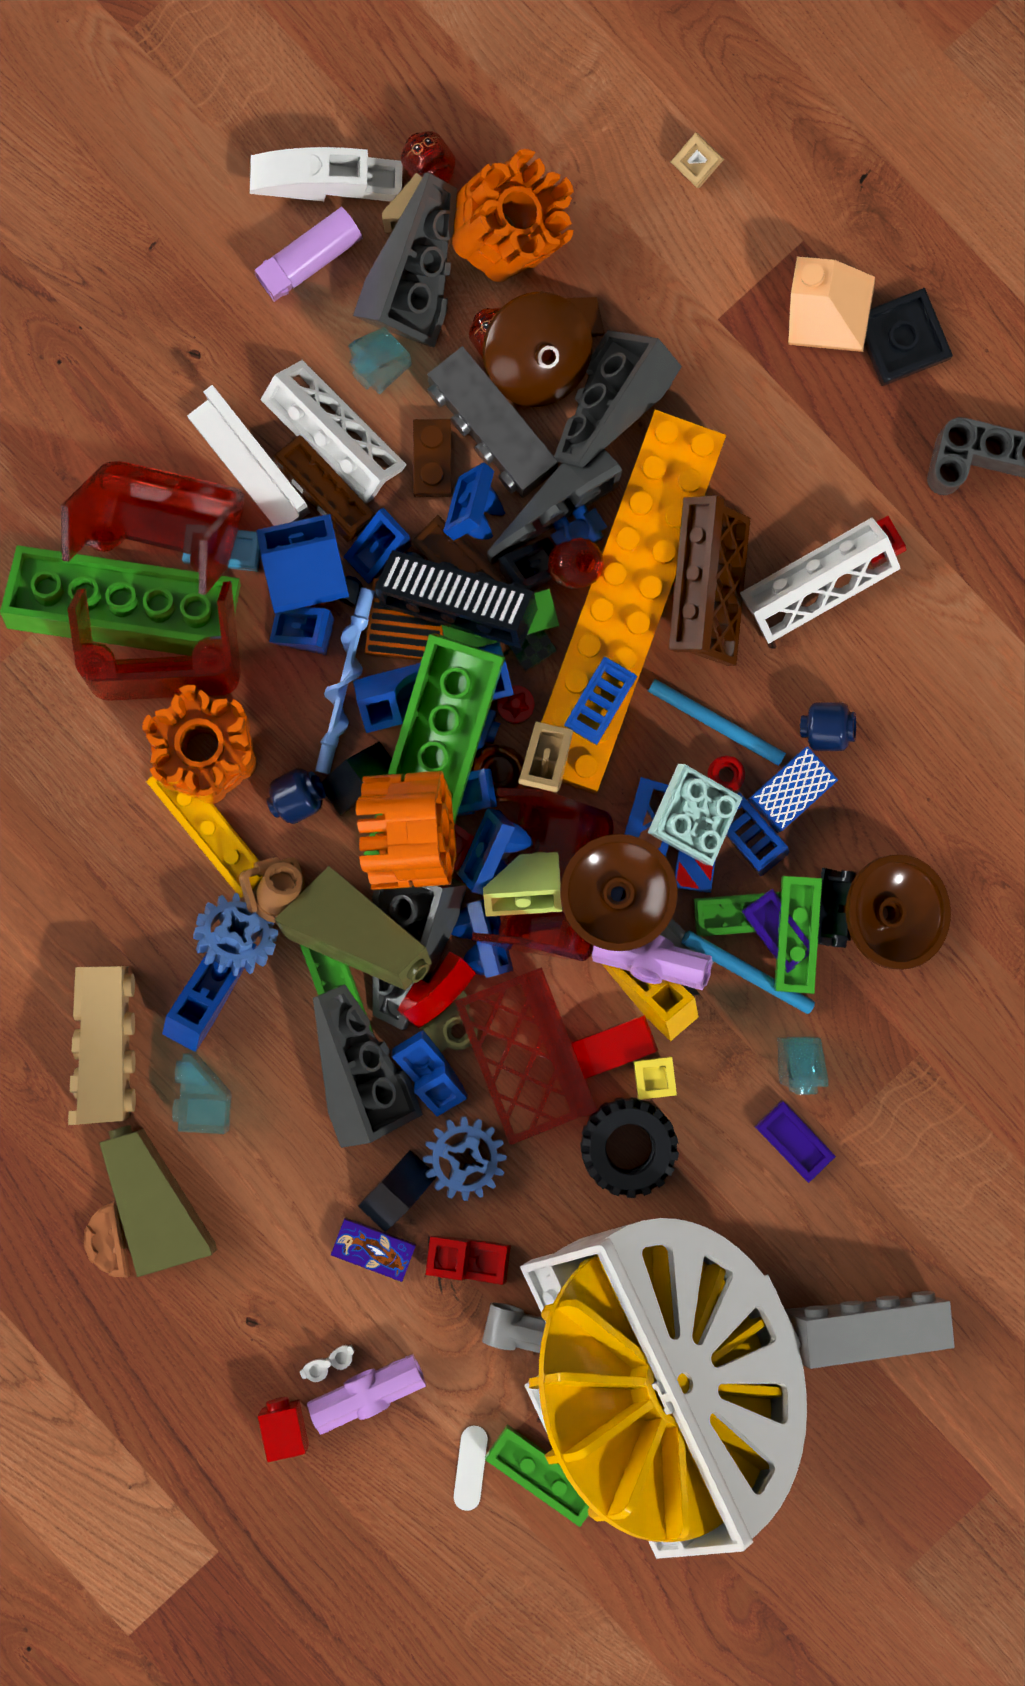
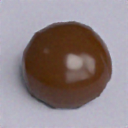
M493 745L477 753L470 772L491 769L497 802L514 799L524 787V785L519 784L524 760L515 749L505 745Z

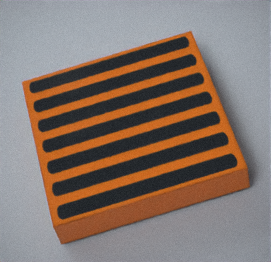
M373 578V591H375V586L379 579ZM375 591L369 614L365 654L422 661L429 634L437 633L443 636L441 624L381 607Z

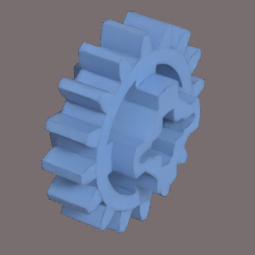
M234 893L231 902H227L223 895L219 896L217 907L208 902L205 906V914L199 913L197 916L196 925L198 927H195L193 939L199 940L196 947L197 953L207 952L204 963L209 965L216 961L219 963V973H222L226 967H231L233 976L238 975L241 967H244L249 974L253 973L255 962L264 967L268 959L267 955H273L276 947L274 942L277 940L278 930L272 928L274 923L261 918L256 912L249 913L246 902H240L238 893ZM219 919L220 925L215 927V931L211 933L212 925ZM261 936V942L253 950V942H256L257 937Z
M461 1116L459 1126H455L448 1119L446 1120L447 1130L445 1132L437 1128L433 1130L438 1138L436 1142L426 1141L425 1143L432 1150V1155L424 1156L423 1162L431 1163L433 1167L425 1174L428 1178L438 1177L434 1185L437 1191L444 1186L448 1187V1198L452 1199L457 1191L461 1192L464 1201H468L470 1191H474L481 1198L483 1197L482 1187L484 1185L492 1189L496 1187L491 1179L493 1175L503 1176L504 1171L497 1167L498 1162L507 1160L506 1155L497 1153V1148L504 1144L503 1140L497 1139L492 1141L491 1136L495 1129L489 1127L482 1131V1120L478 1118L472 1126L468 1125L466 1116ZM466 1132L461 1142L454 1145L445 1143L451 1136ZM480 1138L488 1147L490 1161L482 1158L478 1150ZM466 1148H470L469 1155L481 1164L476 1165L472 1163L471 1165L466 1163L463 1169L459 1168L460 1162L453 1155L448 1154V1152L464 1153ZM439 1156L447 1159L450 1164L449 1179L440 1168ZM478 1171L484 1174L475 1182L463 1184L466 1176Z

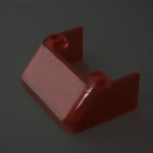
M123 461L107 462L101 465L61 505L62 560L69 562L85 545L97 551L107 552L119 546L125 539L191 554L190 566L199 573L198 593L206 595L228 568L244 510V494L241 490L234 487Z
M231 581L223 582L217 600L221 636L205 637L197 642L192 656L115 660V656L110 648L104 644L93 642L86 588L77 589L67 610L75 665L90 691L97 698L106 701L172 698L175 694L180 696L182 693L179 688L186 685H195L199 691L202 689L208 696L226 695L233 692L239 684L241 668Z
M497 788L496 796L521 804L518 816L519 826L528 833L531 839L535 840L534 852H558L560 881H562L569 861L580 848L599 837L613 835V820L610 814L602 809L544 789ZM563 908L562 912L506 915L500 925L499 935L474 932L472 934L473 941L508 950L568 960L585 961L593 952V945L582 939L570 926Z

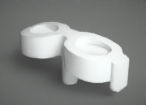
M342 1345L335 1349L328 1358H319L308 1362L300 1371L302 1379L307 1378L312 1382L322 1381L326 1378L330 1366L337 1370H343L350 1366L355 1350L352 1345Z

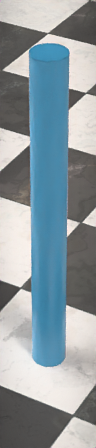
M654 679L648 690L654 696L777 766L782 762L786 754L782 750L657 679Z
M687 931L684 934L681 943L695 952L712 956L713 962L806 1014L813 1010L814 1000L801 993L774 991L775 978L691 931Z

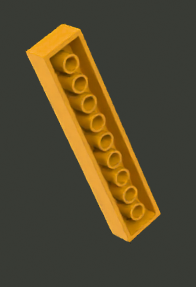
M655 410L541 721V723L566 728L564 727L566 720L603 657H607L637 675L634 684L597 745L573 732L562 783L595 795L598 792L676 576L683 498L705 496L726 438L725 434ZM606 672L601 677L620 689L624 684ZM598 686L593 691L612 703L616 698ZM590 700L585 704V706L604 717L608 712ZM582 713L577 718L595 730L600 725Z

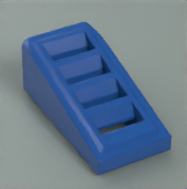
M603 657L566 720L564 727L573 730L576 734L597 745L634 684L637 675L607 657ZM604 672L623 682L622 688L620 689L601 678ZM596 686L615 696L616 698L613 703L593 692ZM590 700L607 710L608 712L605 717L585 706L587 701ZM582 713L599 723L598 729L595 730L577 719L579 714Z
M738 792L737 794L743 798L737 811L742 807L745 813L730 825L726 836L756 872L763 876L790 853L789 848L746 798ZM752 819L755 824L739 837L736 832ZM762 831L765 836L749 849L746 844ZM772 843L775 848L759 860L756 856Z

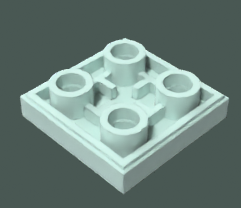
M678 764L647 833L697 861L713 866L743 797L686 764Z

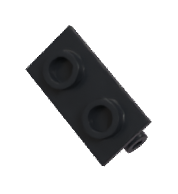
M822 868L818 944L846 948L847 941H851L846 922V913L842 912L843 906H846L848 891L856 877V872Z

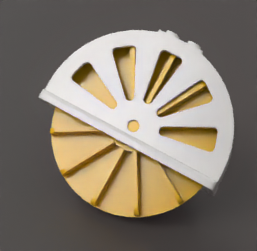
M670 1218L643 1220L590 1235L574 1241L553 1254L531 1259L521 1265V1271L541 1311V1317L546 1322L540 1348L539 1375L529 1378V1382L524 1386L552 1446V1450L545 1454L548 1464H560L568 1481L589 1506L588 1515L597 1522L606 1521L626 1534L647 1540L656 1559L742 1552L753 1543L752 1538L771 1521L787 1497L798 1471L806 1435L807 1393L799 1350L802 1345L769 1275H763L748 1256L720 1234L693 1222Z

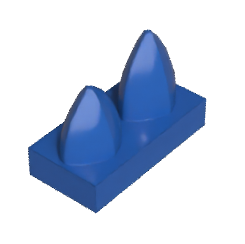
M485 462L462 474L457 479L443 531L453 541L465 534L481 540L491 539L493 537L491 527L483 513L486 512L498 516L505 514L498 495L491 487L494 470Z
M487 808L458 876L471 892L483 895V888L508 866L501 859L503 854L518 852L533 846L530 836L522 827L510 822L501 811Z
M484 899L468 903L466 908L460 910L458 920L451 935L459 938L476 939L477 944L467 951L463 960L476 974L485 975L486 978L514 971L500 916H485Z

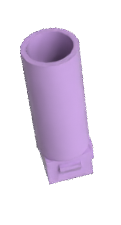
M340 207L270 259L263 261L262 265L255 269V276L275 302L280 297L289 294L292 288L294 289L363 239L362 234L347 211Z

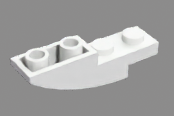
M311 147L251 155L250 194L323 202L326 195L391 202L402 190L403 161L368 157V150L354 148Z

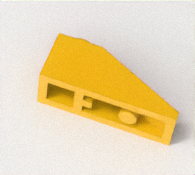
M602 964L643 1015L670 1041L699 1017L695 997L682 985L662 980L659 984L646 983L635 978L630 971Z

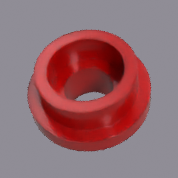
M721 756L710 764L707 777L735 792L742 786L745 780V769L742 763L735 757ZM723 768L731 770L733 775L731 781H722L719 777V771Z

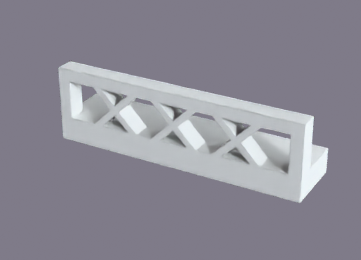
M303 360L275 374L260 399L297 437L301 435L366 504L375 498L386 481L402 472L407 465ZM299 375L310 386V389L300 386L293 378ZM320 403L329 405L336 412V415L327 413L320 406ZM346 429L356 432L362 438V441L353 439L346 432ZM373 456L382 458L390 467L384 470L373 459Z
M211 385L203 391L208 400L187 415V417L271 524L276 526L299 521L309 514L310 511L306 502L215 387Z
M870 518L740 592V595L769 644L901 568L888 536L877 522ZM884 552L887 562L875 569H868L867 567L871 559ZM844 574H852L847 585L841 588L834 587L839 577ZM811 593L819 594L815 603L808 607L800 606L807 595ZM778 612L786 613L782 622L771 628L768 627L765 619Z

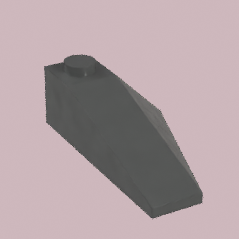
M430 173L424 174L367 275L353 316L382 330L430 347H435L447 313L448 298H444L445 275H450L451 262H447L448 240L452 238L454 233L457 188Z
M610 330L606 332L591 356L586 372L589 376L585 388L578 389L575 400L579 404L576 413L567 420L554 456L558 462L584 467L664 396L682 366L659 338Z
M605 449L584 467L562 463L487 551L490 564L493 565L504 555L516 551L554 527L553 524L563 517L570 518L573 516V511L583 505L588 507L617 489L622 474L620 465Z
M452 878L451 885L414 887L413 885L410 888L379 889L373 891L372 903L426 947L432 964L429 966L427 974L421 980L429 983L456 925L466 893V884ZM373 976V1016L401 1030H406L410 1022L397 1009L414 983L404 990Z
M345 984L314 997L313 1003L327 1109L340 1147L371 1143L422 1116L423 1114L410 1078L403 1069L398 1070L388 1056L391 1051L384 1041L379 1042L369 1028V1018Z

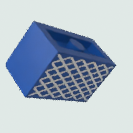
M807 746L748 798L747 801L779 833L835 784L838 779Z

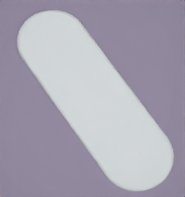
M469 1426L461 1435L454 1502L458 1508L465 1511L477 1507L481 1497L488 1437L485 1430L479 1426Z

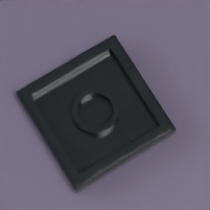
M925 288L870 309L864 345L881 386L951 360L953 357Z

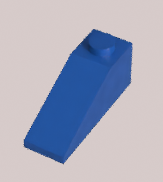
M254 943L252 944L253 950H254V949L256 948V946H257V945L254 944ZM205 955L166 1015L162 1034L196 1052L217 1019L244 967L239 969L237 976H233L231 967H226L222 973H219V963L214 961L206 965L204 963Z

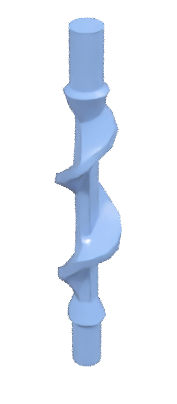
M360 588L355 612L351 616V624L342 631L341 642L347 656L340 683L328 686L324 692L325 698L334 705L328 732L320 741L321 748L315 771L330 774L339 736L348 728L349 720L344 713L343 703L348 684L361 676L363 671L361 664L355 656L360 634L366 629L369 621L368 618L375 591Z

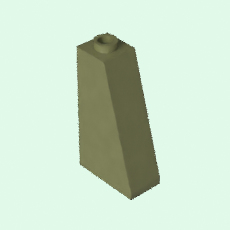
M330 866L275 918L281 932L289 940L404 990L412 983H417L423 979L429 970V966L432 964L425 946Z
M131 1125L108 1131L110 1138L99 1144L137 1277L211 1256L217 1250L215 1241L145 1130L132 1131Z

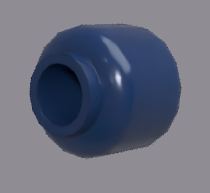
M843 702L813 703L809 708L808 715H801V738H808L809 746L814 751H844L848 747L849 742H855L856 713L850 712L848 705Z
M296 768L270 783V797L267 798V805L274 817H281L287 823L296 824L321 810L326 793L321 780L314 772H307L304 769Z

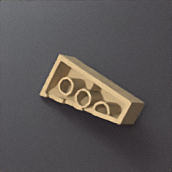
M129 966L75 967L73 1017L75 1021H81L80 1029H75L72 1037L71 1052L74 1058L79 1060V1067L75 1068L73 1076H70V1092L74 1093V1097L77 1099V1111H69L68 1125L124 1121L130 1118V1112L135 1111L136 1093L135 1089H130L129 1073L135 1072L136 1065L134 1050H129V1035H134L135 1015L134 1012H129V997H133L135 993L134 974H129Z

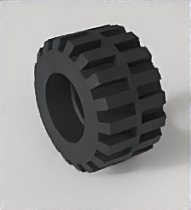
M622 1097L616 1098L613 1102L602 1104L599 1110L590 1115L589 1121L582 1131L580 1149L586 1170L598 1186L603 1190L604 1188L616 1196L621 1194L626 1195L627 1198H636L638 1194H643L644 1196L651 1194L652 1189L657 1186L660 1188L665 1184L664 1180L668 1175L671 1176L675 1169L673 1167L675 1160L678 1161L679 1152L677 1151V1144L679 1143L673 1125L661 1110L649 1102L638 1100V1098L623 1099ZM626 1124H633L643 1128L648 1133L652 1143V1150L648 1159L642 1165L633 1169L617 1167L611 1162L606 1151L609 1135L616 1128Z

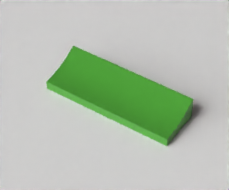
M17 545L0 614L7 629L229 662L232 632L241 584L240 578Z
M434 633L429 634L388 774L403 773L405 776L406 773L443 771L452 796L455 824L505 657ZM381 832L370 833L369 836H375L376 833ZM379 850L364 852V855L379 854Z

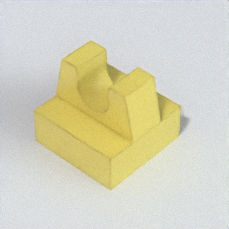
M671 1056L633 1061L638 1100L677 1095L673 1059Z

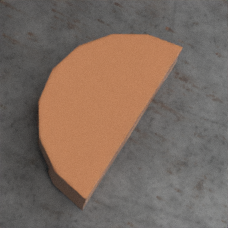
M116 1201L102 1206L91 1217L84 1231V1248L89 1261L92 1264L94 1263L101 1271L108 1273L112 1277H129L130 1271L122 1222Z

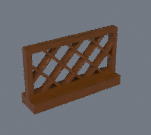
M719 496L683 498L669 650L689 652L726 666H736L743 602L740 592L744 591L751 518L725 506L724 499ZM736 524V533L734 537L732 527ZM722 540L724 541L726 547L725 553L723 552V549L720 544ZM730 562H731V565H732V575H731L730 570H729V567H728V565L730 564ZM719 577L723 586L721 591L717 583ZM726 600L728 601V604H729V606H728V612H727V609H726V606H725ZM715 615L717 616L719 622V626L717 628L713 620ZM723 637L725 639V648H723L721 643Z

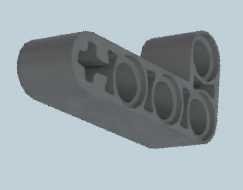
M963 417L950 420L936 438L927 476L930 489L939 495L952 494L967 479L971 465L1025 478V460L1022 456V450L1025 449V432ZM949 432L961 434L964 439V445H954L949 439ZM985 441L996 442L1000 447V455L991 454L986 449ZM947 467L955 473L956 481H945L941 477L940 468Z

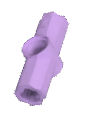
M660 935L652 942L637 949L609 951L593 946L592 952L594 962L630 971L635 978L643 982L659 984L662 980L699 990H703L707 986L713 963L712 956L676 947L669 939Z
M411 1354L375 1371L373 1368L351 1377L343 1383L344 1386L309 1401L307 1407L311 1420L321 1435L356 1418L364 1420L382 1412L390 1406L391 1402L426 1387V1381L414 1354Z

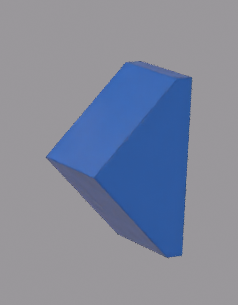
M381 508L344 555V558L370 584L373 582V578L376 579L381 575L392 550L405 553L412 546L410 536L384 508Z
M302 607L276 613L269 642L327 655L335 619L331 611L325 608Z

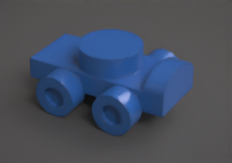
M583 505L573 511L572 514L576 518L573 522L569 523L567 518L563 517L553 524L557 531L550 537L562 555L570 551L574 557L585 550L583 545L587 541L585 539H589L593 544H596L604 538L601 531L605 530L607 526L596 508L588 511L586 506Z

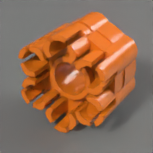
M530 149L519 150L504 164L494 163L491 166L487 164L457 192L454 233L452 236L453 248L460 257L467 259L474 267L484 272L489 279L495 282H504L511 276L520 274L528 268L536 267L569 242L573 236V230L569 229L561 235V232L572 224L569 215L563 210L570 205L572 200L570 195L574 193L573 186L567 177L556 186H553L560 180V174L555 172H549L541 179L540 177L545 172V166L541 159L538 158L530 166L526 164L535 154ZM504 214H506L512 220L514 226L509 224V222L505 219Z
M186 685L179 688L182 694L180 696L174 695L171 706L168 709L155 711L156 716L153 718L148 714L143 721L142 729L151 744L152 750L150 763L153 765V768H150V772L169 791H178L192 798H198L205 803L215 804L220 802L228 792L236 788L243 779L250 777L256 769L257 759L253 752V741L249 732L250 722L242 705L235 699L232 702H228L227 698L214 699L209 697L202 689L199 691L195 685ZM201 733L211 734L218 740L217 750L208 760L197 762L190 760L188 757L187 746L195 735Z
M443 771L406 773L405 776L403 773L364 776L361 796L356 801V816L383 814L376 816V818L357 820L359 833L381 832L376 833L375 836L359 838L360 851L379 850V854L359 856L361 869L368 874L371 889L410 888L413 885L414 887L451 885L456 860V841L452 796Z

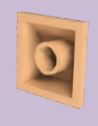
M797 257L791 290L789 345L863 352L875 277L837 260Z

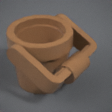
M273 857L255 862L254 868L244 870L239 875L240 885L249 913L256 912L261 918L276 923L275 918L306 889L300 864L294 857L279 860L278 857ZM255 875L262 877L253 892L249 877Z

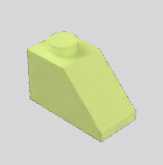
M534 852L532 854H520L483 888L485 916L562 912L558 852Z

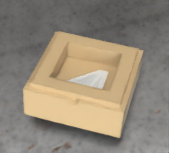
M695 132L672 159L671 163L696 188H700L722 163L724 158L703 137Z

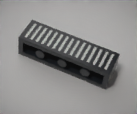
M392 550L375 586L381 607L517 648H522L538 610L534 591H531L523 584L515 582L507 584L495 580L486 573L476 572L473 574L462 571L451 563L441 562L439 564L428 561L414 552H406L404 554Z

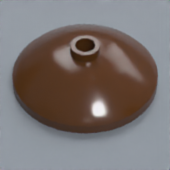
M543 291L526 293L506 303L490 322L483 342V363L487 376L507 399L519 405L530 407L550 405L569 395L585 376L592 356L591 331L582 312L564 297ZM545 350H550V358L547 361H542V353Z
M613 834L592 840L574 854L566 866L562 877L560 897L567 921L582 939L601 949L629 951L652 942L665 930L675 912L678 888L676 877L669 861L654 845L635 836ZM615 887L623 888L626 893L625 899L619 902L613 900L611 897L612 889Z
M888 855L868 863L857 874L847 895L846 922L854 944L867 959L888 969H911L929 961L942 947L950 927V900L943 881L928 864L908 855ZM884 907L888 910V917L886 919L883 916Z

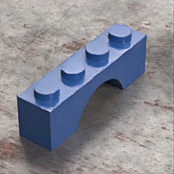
M500 642L479 647V649L504 656ZM504 660L492 701L514 695L506 660ZM421 663L353 680L356 700L366 733L403 724Z

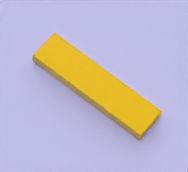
M153 776L146 781L147 784L234 891L239 894V897L243 898L239 875L244 870L254 868L255 862L260 861L213 803H205L198 798H192L178 791H169ZM257 875L249 877L252 890L262 877Z

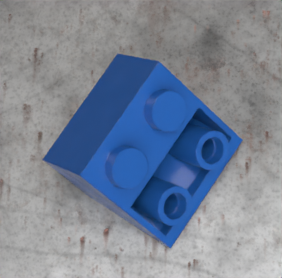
M331 514L256 530L274 614L349 597Z

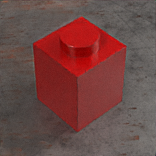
M279 1397L267 1401L266 1407H263L257 1416L267 1463L306 1454L309 1442L300 1399L289 1402L288 1397Z

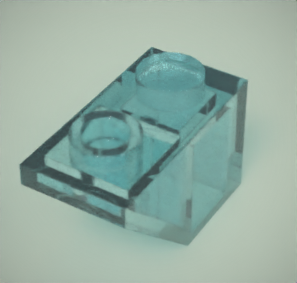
M385 327L356 339L348 345L351 355L349 363L354 369L352 372L353 376L366 390L372 387L378 394H381L412 365L410 353Z
M777 1037L780 1084L789 1087V1092H794V1094L798 1095L818 1094V1087H828V1075L820 1037Z
M184 1053L182 1061L177 1060L175 1068V1083H180L181 1088L180 1099H174L173 1122H178L179 1132L225 1134L229 1131L232 1093L197 1053Z

